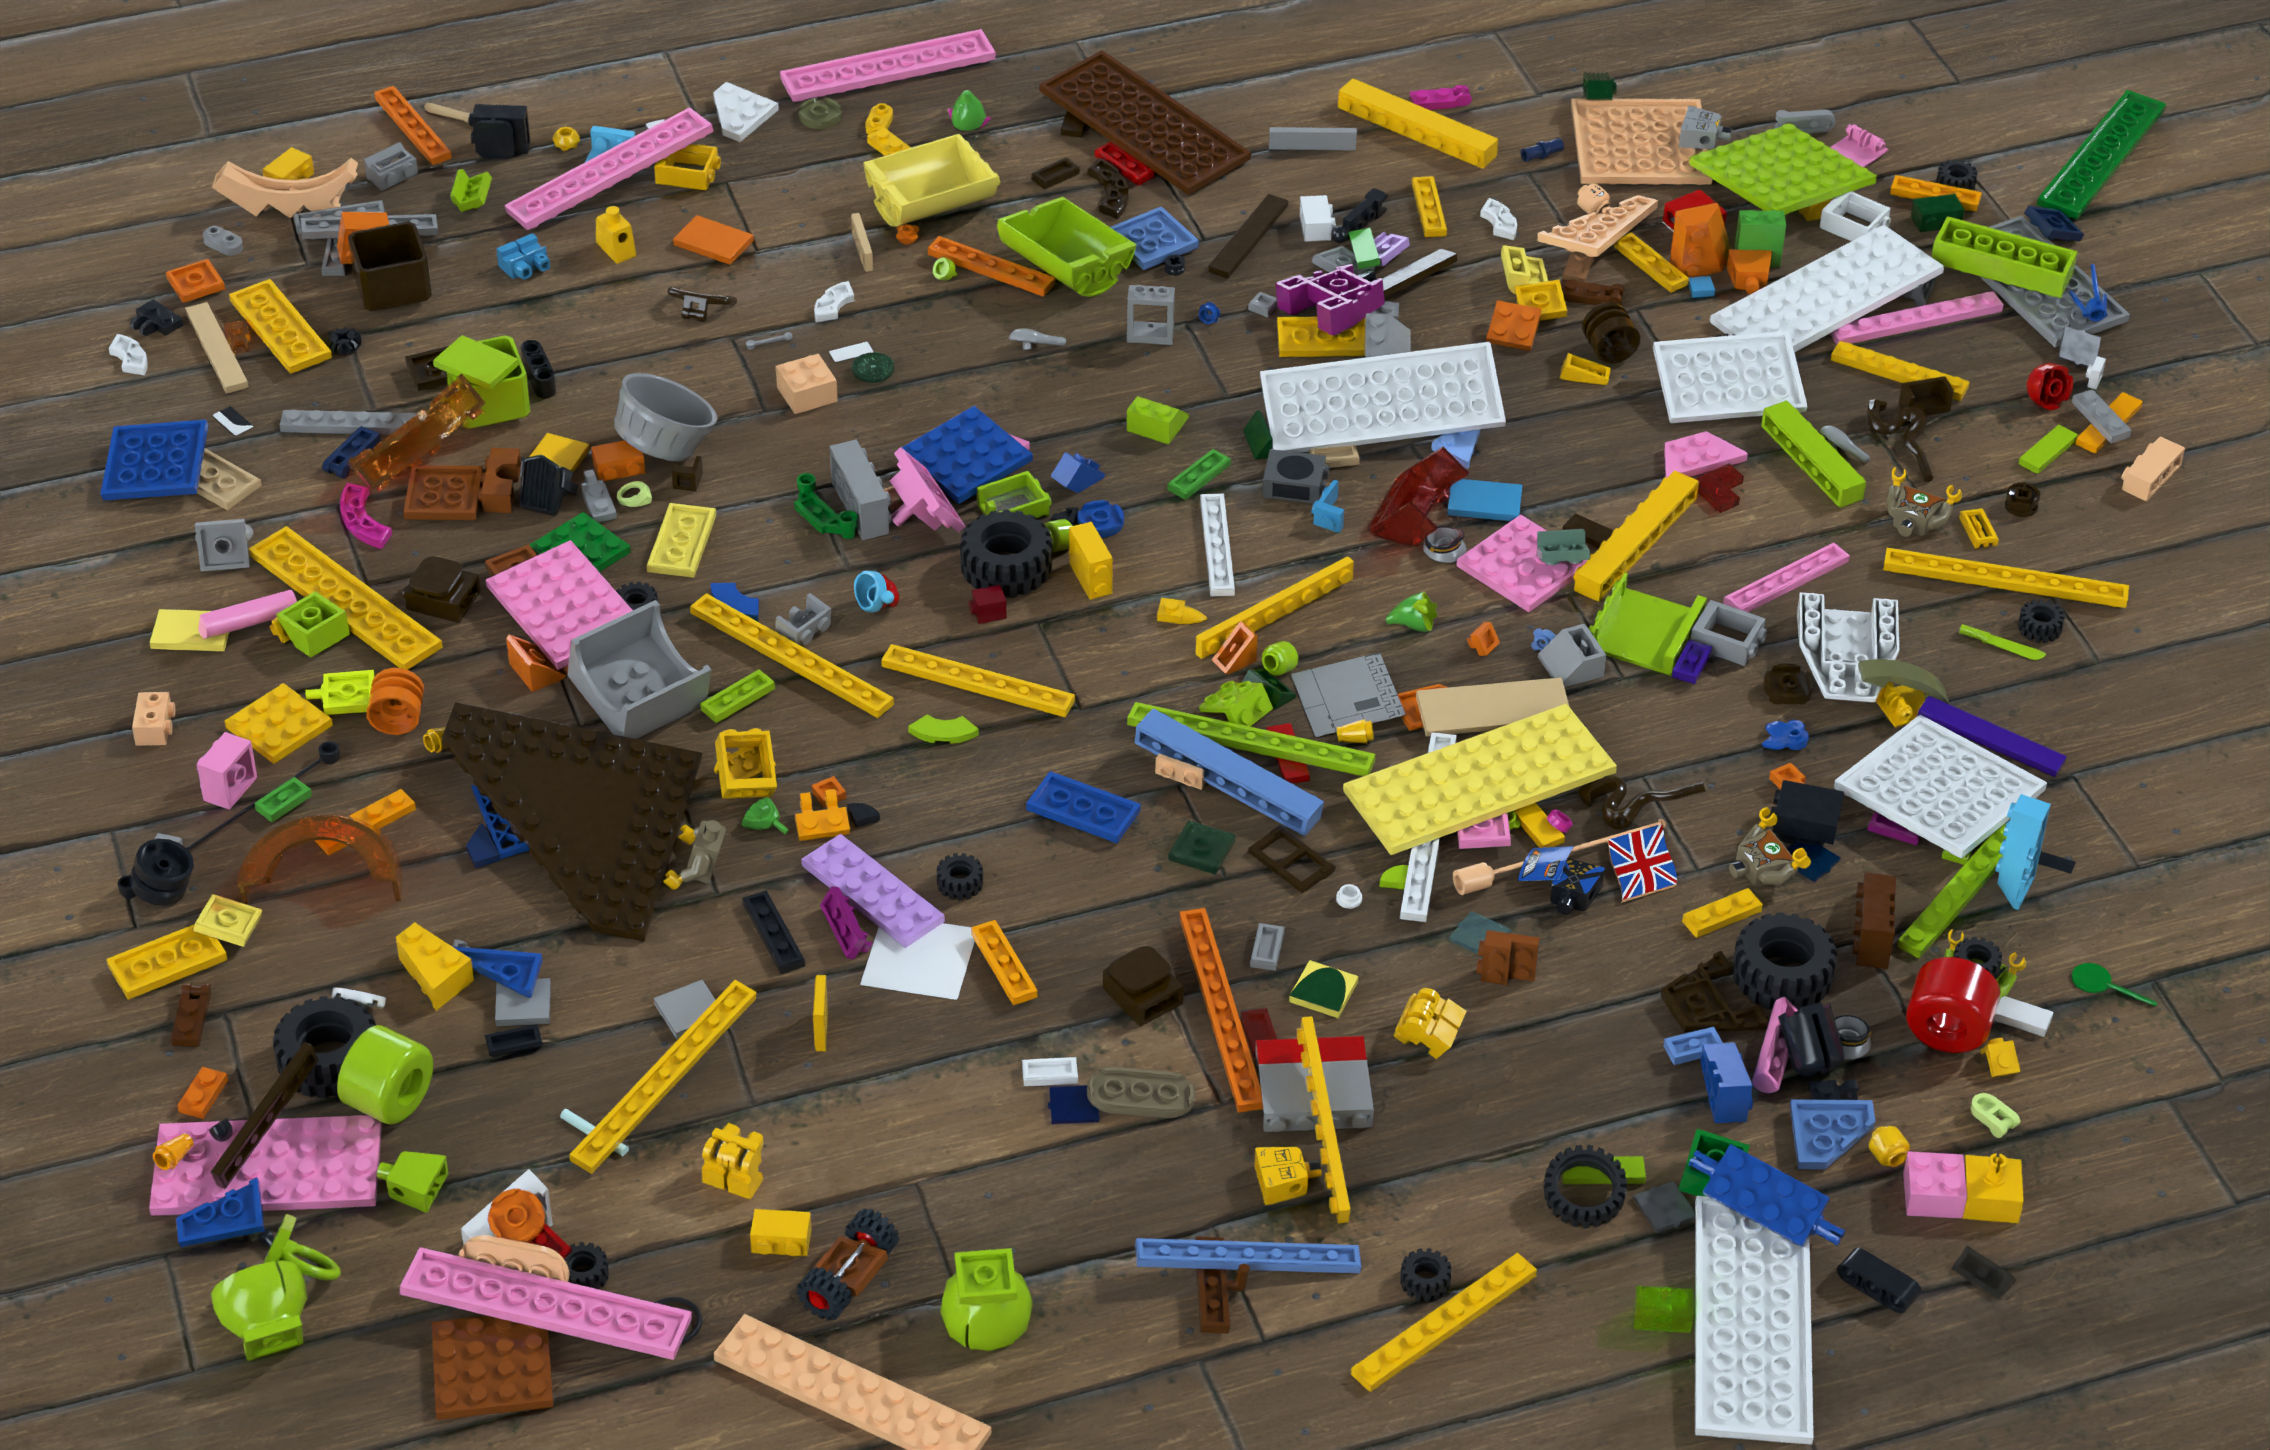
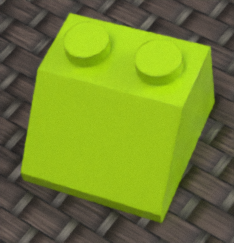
M1137 396L1127 409V431L1169 445L1189 418V414Z
M316 591L276 614L278 621L295 647L310 658L350 635L346 611Z

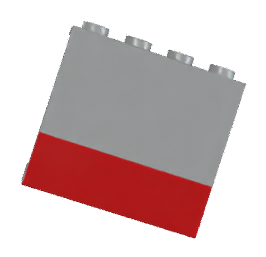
M1364 1036L1317 1038L1334 1128L1372 1127L1374 1108ZM1297 1039L1256 1040L1255 1062L1259 1068L1264 1112L1263 1132L1315 1130V1124H1318L1317 1116H1312L1310 1100H1314L1313 1094L1308 1092L1306 1087V1076H1309L1308 1068H1303L1301 1061V1052H1304L1303 1044H1298Z

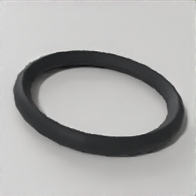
M666 1297L654 1302L657 1304L677 1302L689 1306L695 1312L697 1322L692 1332L683 1338L681 1344L686 1343L697 1335L702 1325V1314L695 1303L683 1297Z

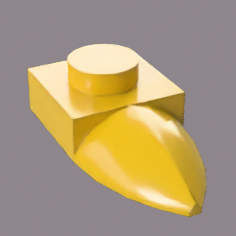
M1161 598L1157 612V621L1195 624L1207 620V617L1200 611L1185 606L1184 600Z

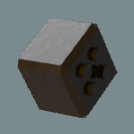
M408 221L352 232L348 236L353 276L366 310L374 312L425 302L432 296L427 255L415 223Z

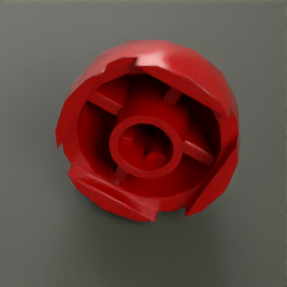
M2049 362L2041 364L2032 370L2027 380L2026 390L2034 404L2048 410H2055L2061 407L2059 404L2063 400L2067 401L2073 390V377L2069 375L2067 367Z

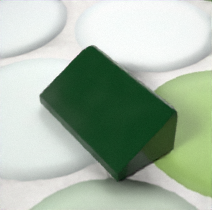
M1257 410L1243 430L1253 457L1256 460L1268 458L1269 451L1273 448V439L1263 414L1260 410Z
M1248 669L1242 681L1262 683L1272 704V710L1282 707L1297 696L1265 669Z

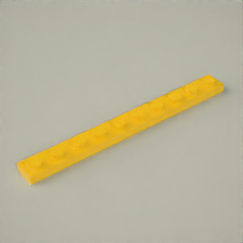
M1893 548L1886 549L1884 571L2112 607L2126 608L2128 602L2129 585Z
M707 593L690 606L691 614L876 718H879L894 705V697Z
M734 980L570 1153V1161L592 1174L756 1000L757 992Z

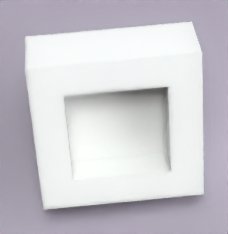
M2097 356L2094 364H2089L2086 372V377L2089 378L2088 388L2097 390L2103 376L2106 358Z

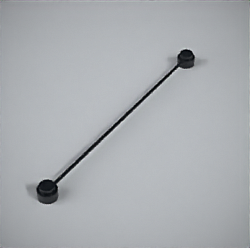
M333 741L322 743L318 748L320 759L293 777L298 778L322 761L325 764L336 763L340 757L338 744ZM252 803L251 805H249L248 807L234 815L232 818L228 819L226 822H224L223 824H221L220 826H218L217 828H215L214 830H212L211 832H209L208 834H206L205 836H203L202 838L188 846L187 849L191 850L193 847H195L196 845H198L199 843H201L202 841H204L205 839H207L208 837H210L211 835H213L214 833H216L217 831H219L220 829H222L223 827H225L226 825H228L229 823H231L232 821H234L235 819H237L238 817H240L241 815L255 807V804ZM130 875L121 877L117 883L119 893L127 899L136 897L137 895H135L130 887Z

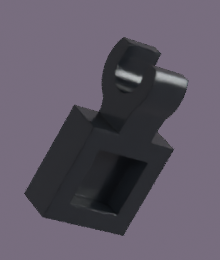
M1836 1080L1809 1082L1811 1100H1858L1856 1091H1859L1857 1080L1845 1081L1840 1086H1837Z

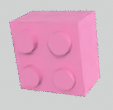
M224 732L213 743L209 751L199 759L197 770L203 801L230 810L257 779L250 740Z
M1907 1152L1903 1172L1906 1215L1962 1219L1967 1200L1963 1155Z

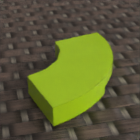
M927 714L908 726L910 734L931 743H935V741H950V744H955L979 736V729L963 716L952 720H940Z

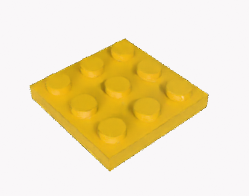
M284 683L225 720V727L238 737L250 740L252 748L273 764L333 726L332 718Z

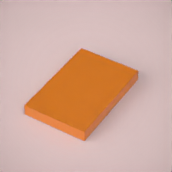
M696 215L673 238V245L731 265L754 241V236L742 230Z

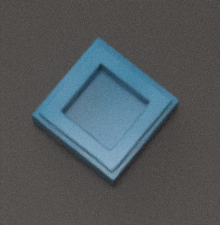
M1710 276L1689 277L1688 287L1692 298L1714 296L1715 288Z

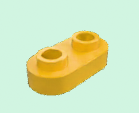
M880 103L871 109L865 123L868 135L882 128L888 130L893 119L892 107Z

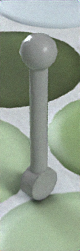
M786 332L782 336L754 342L749 340L746 342V348L751 350L758 345L781 340L790 341L793 335L790 332Z

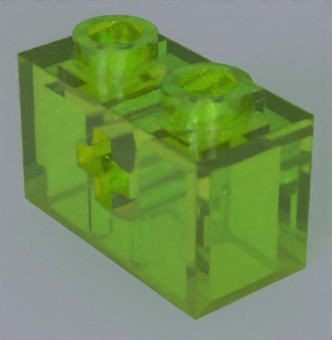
M1636 1286L1633 1305L1635 1330L1691 1333L1694 1315L1693 1289Z

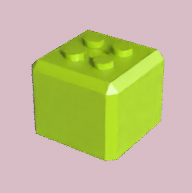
M505 335L478 341L519 360V365L492 390L447 372L449 392L460 423L466 429L521 419L530 413L527 375L512 337Z

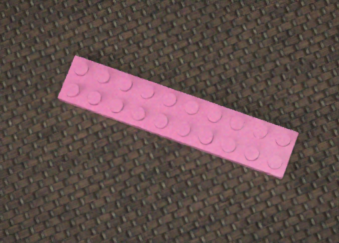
M982 29L780 71V79L792 101L797 102L865 88L867 86L885 84L891 81L904 80L919 75L923 76L933 72L946 71L952 68L965 67L971 64L985 63L995 60L996 52Z
M689 107L504 205L506 213L527 230L535 228L540 223L556 217L559 213L569 208L575 207L587 198H592L604 189L610 188L619 181L631 177L634 173L650 167L651 164L667 158L670 154L680 149L686 148L698 139H703L714 131L712 124Z
M421 1247L400 1285V1295L672 1360L675 1359L692 1319L691 1311Z

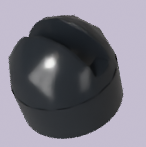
M226 1118L212 1126L208 1131L215 1140L223 1142L231 1137L233 1127Z

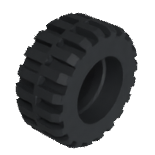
M1003 510V512L992 511L989 515L983 514L979 516L977 521L973 520L964 529L960 539L961 571L964 574V578L975 589L1000 585L1004 596H1010V598L1017 597L1018 594H1029L1032 589L1035 591L1041 586V583L1043 584L1049 578V574L1052 571V538L1050 531L1040 520L1036 521L1034 516L1030 514L1024 515L1023 512L1017 510L1016 512H1010V510ZM1001 552H1013V553H1017V554H1013V555H999V554H996V553H1001Z
M1785 912L1776 913L1774 916H1771V914L1763 915L1760 920L1756 918L1749 922V925H1746L1737 937L1732 965L1734 981L1745 996L1749 995L1750 1001L1755 1004L1760 1003L1763 1008L1769 1010L1770 1007H1774L1775 1001L1782 997H1786L1797 1010H1800V1007L1815 1004V1002L1819 1003L1829 993L1834 978L1837 950L1833 944V939L1828 933L1825 934L1826 930L1819 924L1815 925L1813 920L1807 917L1803 919L1798 914L1793 913L1792 916L1785 915ZM1774 957L1789 958L1797 961L1801 966L1783 967L1767 959Z
M322 996L319 1000L314 1001L309 999L304 1001V1004L301 1006L298 1004L290 1010V1014L286 1013L274 1030L273 1047L278 1073L281 1074L304 1042L313 1047L330 1041L345 1043L344 1046L335 1051L316 1053L319 1061L296 1091L298 1093L302 1091L303 1095L308 1097L316 1095L319 1099H327V1096L333 1095L336 1098L339 1097L337 1083L340 1069L348 1051L359 1036L367 1029L376 1026L373 1016L369 1014V1011L362 1005L358 1006V1003L348 999V1001H345L343 997L334 996V999H328L327 996Z

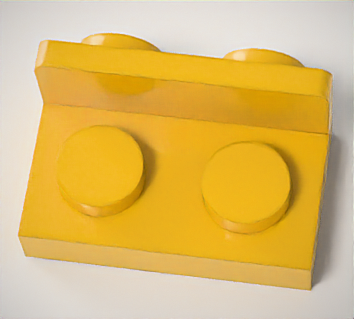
M739 747L738 751L732 754L726 752L730 779L756 778L763 774L759 747ZM718 762L713 769L716 774L719 773Z

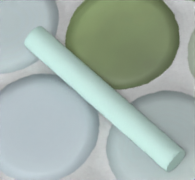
M564 1109L561 1112V1119L587 1135L595 1128L594 1125L568 1109ZM621 1143L614 1152L624 1156L629 1151V1147Z

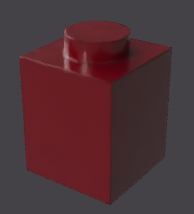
M1000 585L972 590V600L968 602L970 614L975 615L978 624L1007 619L1006 598Z

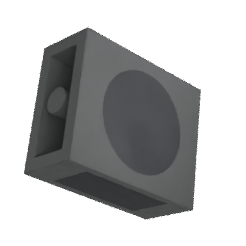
M1270 449L1263 478L1262 497L1306 503L1319 501L1320 495H1322L1326 487L1324 479L1328 480L1330 466L1326 465V456Z

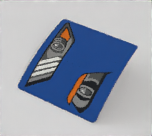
M1574 846L1532 848L1522 865L1518 881L1559 880L1565 862Z

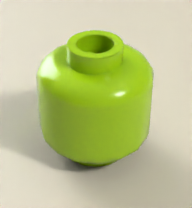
M1066 519L1045 523L1044 525L1051 533L1052 552L1069 549V527L1073 525Z
M1286 641L1276 642L1264 649L1262 664L1265 670L1272 675H1283L1295 669L1298 664V654L1291 643Z

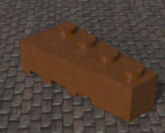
M1865 872L1863 883L1858 882L1856 898H1861V901H1856L1855 916L1859 917V920L1855 919L1853 935H1857L1858 939L1854 938L1852 954H1857L1856 965L1888 969L1895 934L1896 876Z

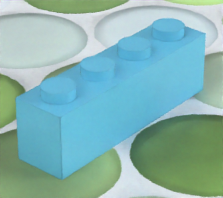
M2020 794L2017 802H2012L2009 807L2007 817L2011 819L2007 822L2003 832L2007 839L2003 840L1999 851L2003 858L2000 857L1996 867V872L1999 873L1997 884L2013 909L2019 910L2035 878L2051 806L2049 803Z

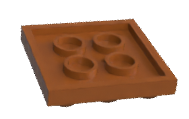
M412 465L403 511L404 519L476 520L479 505L478 489L482 487L483 466Z

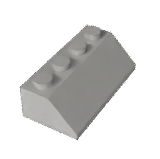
M1366 313L1364 358L1411 352L1410 329L1389 314Z

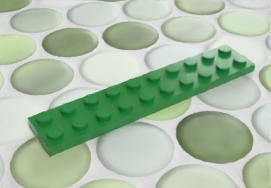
M2126 90L2041 193L2036 205L2043 208L2060 210L2066 217L2077 220L2163 114L2167 103Z

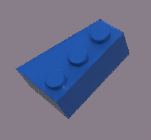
M1735 1042L1703 1044L1700 1064L1714 1123L1746 1122L1748 1110L1753 1108L1752 1083L1743 1064L1742 1054L1738 1052Z

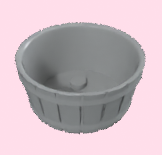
M631 373L622 380L617 411L614 417V427L626 442L645 454L669 461L687 460L694 454L698 445L711 432L717 422V414L712 406L700 395L677 382L647 373Z

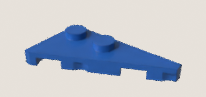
M454 947L471 959L474 971L527 998H532L543 962L542 954Z

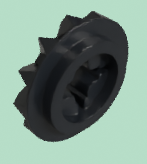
M347 327L343 329L336 328L335 331L328 332V336L325 337V344L333 353L347 354L361 346L362 338L355 328L349 330Z

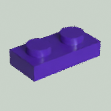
M1688 640L1673 669L1672 677L1696 684L1711 655L1712 646Z

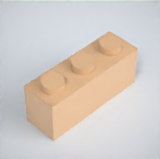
M2160 436L2154 443L2148 445L2142 455L2137 456L2131 467H2127L2122 474V480H2124L2122 490L2147 502L2181 466L2185 447Z

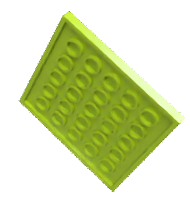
M1784 124L1781 127L1769 129L1766 132L1751 135L1748 138L1736 140L1733 143L1718 146L1709 151L1700 152L1697 155L1691 156L1689 165L1760 209L1764 211H1784V214L1875 184L1877 175L1868 171L1867 168L1841 155L1837 150L1831 149L1823 142L1811 137L1808 133L1799 130L1793 124Z

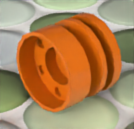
M389 668L377 673L372 680L367 706V719L370 725L376 730L389 735H402L414 730L419 723L424 696L422 680L413 672L403 668Z

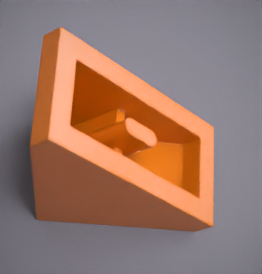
M1240 621L1211 660L1227 675L1257 662L1258 636L1245 623Z

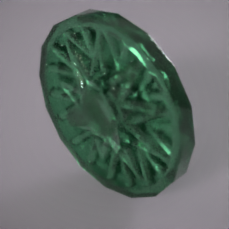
M878 352L862 354L852 362L853 375L857 379L868 383L884 381L891 377L894 372L893 360L889 356Z

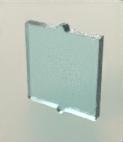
M1471 911L1462 922H1458V927L1449 937V941L1478 954L1480 940L1485 941L1487 930L1511 933V929Z

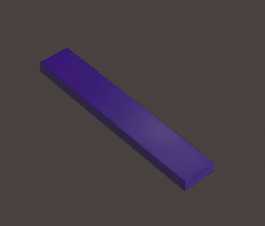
M1931 696L1927 697L1917 714V717L1922 715L1960 736L2053 777H2056L2067 757Z

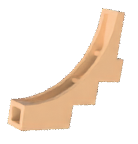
M350 158L341 167L312 179L280 180L254 174L228 161L216 174L212 188L256 217L262 210L267 211L271 205L289 218H292L293 214L296 212L300 213L304 207L310 211L340 207L339 200L347 183L351 184L357 177L356 169L358 162Z

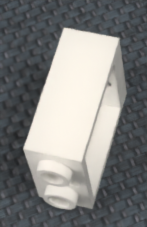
M1849 192L1835 197L1822 210L1819 228L1853 241L1882 225L1889 227L1891 222L1889 217L1890 208L1856 193ZM1847 212L1869 221L1871 224L1866 227L1843 217V215Z

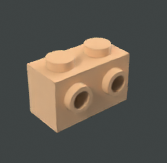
M169 692L138 693L132 725L136 746L166 745L168 735L172 734L171 717H175V703L170 701Z

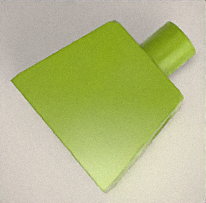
M409 1151L402 1152L394 1165L381 1162L377 1169V1178L387 1180L388 1194L392 1199L426 1213L429 1211L448 1176L446 1156Z

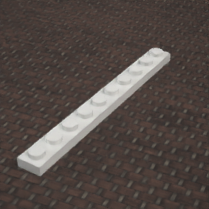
M1432 732L1428 753L1455 744L1457 735ZM1440 838L1411 849L1400 919L1426 922Z

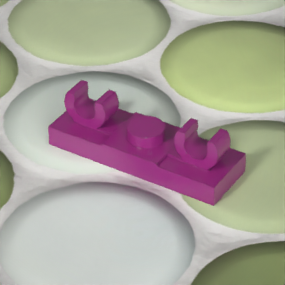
M831 886L820 907L846 958L855 959L859 951L867 953L873 944L866 941L868 934L861 931L853 913L854 907L848 905L850 899L843 896L839 887Z

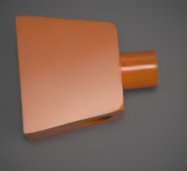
M1729 249L1727 271L1735 289L1746 290L1751 295L1767 286L1772 250Z

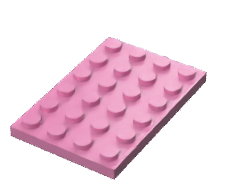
M571 540L486 579L487 588L557 670L569 665L572 639L633 611Z

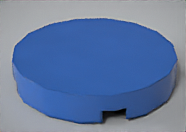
M1105 500L1091 501L1084 504L1082 509L1078 511L1077 525L1092 522L1101 538L1110 537L1122 530L1124 512L1115 503L1113 506L1109 504V501Z

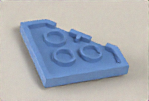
M1790 1100L1789 1107L1798 1169H1827L1874 1129L1875 1126L1872 1100Z

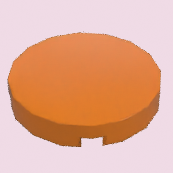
M513 1188L502 1192L493 1200L487 1220L490 1230L496 1237L529 1243L540 1234L545 1222V1211L541 1201L535 1194Z

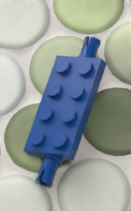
M1731 1144L1718 1162L1700 1153L1698 1150L1693 1154L1695 1157L1690 1159V1167L1710 1176V1180L1703 1190V1194L1801 1248H1803L1807 1239L1815 1234L1834 1243L1836 1246L1841 1242L1840 1238H1843L1846 1230L1824 1220L1822 1214L1830 1198Z

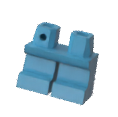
M533 233L517 239L516 243L513 241L496 248L498 266L512 279L520 277L525 280L530 278L532 271L536 269L542 272L550 269V259L547 256L546 246L541 247Z

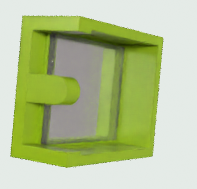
M1029 471L977 487V506L985 515H989L992 511L1003 512V510H1010V512H1016L1017 510L1023 512L1024 515L1030 514L1035 518L1044 515L1049 517V506L1052 504L1051 498L1047 492L1045 493L1042 490L1038 479H1034Z

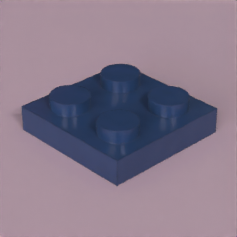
M2028 206L2024 212L2030 219V223L2038 227L2042 231V235L2050 240L2056 238L2066 242H2070V240L2080 242L2084 236V233L2060 210Z

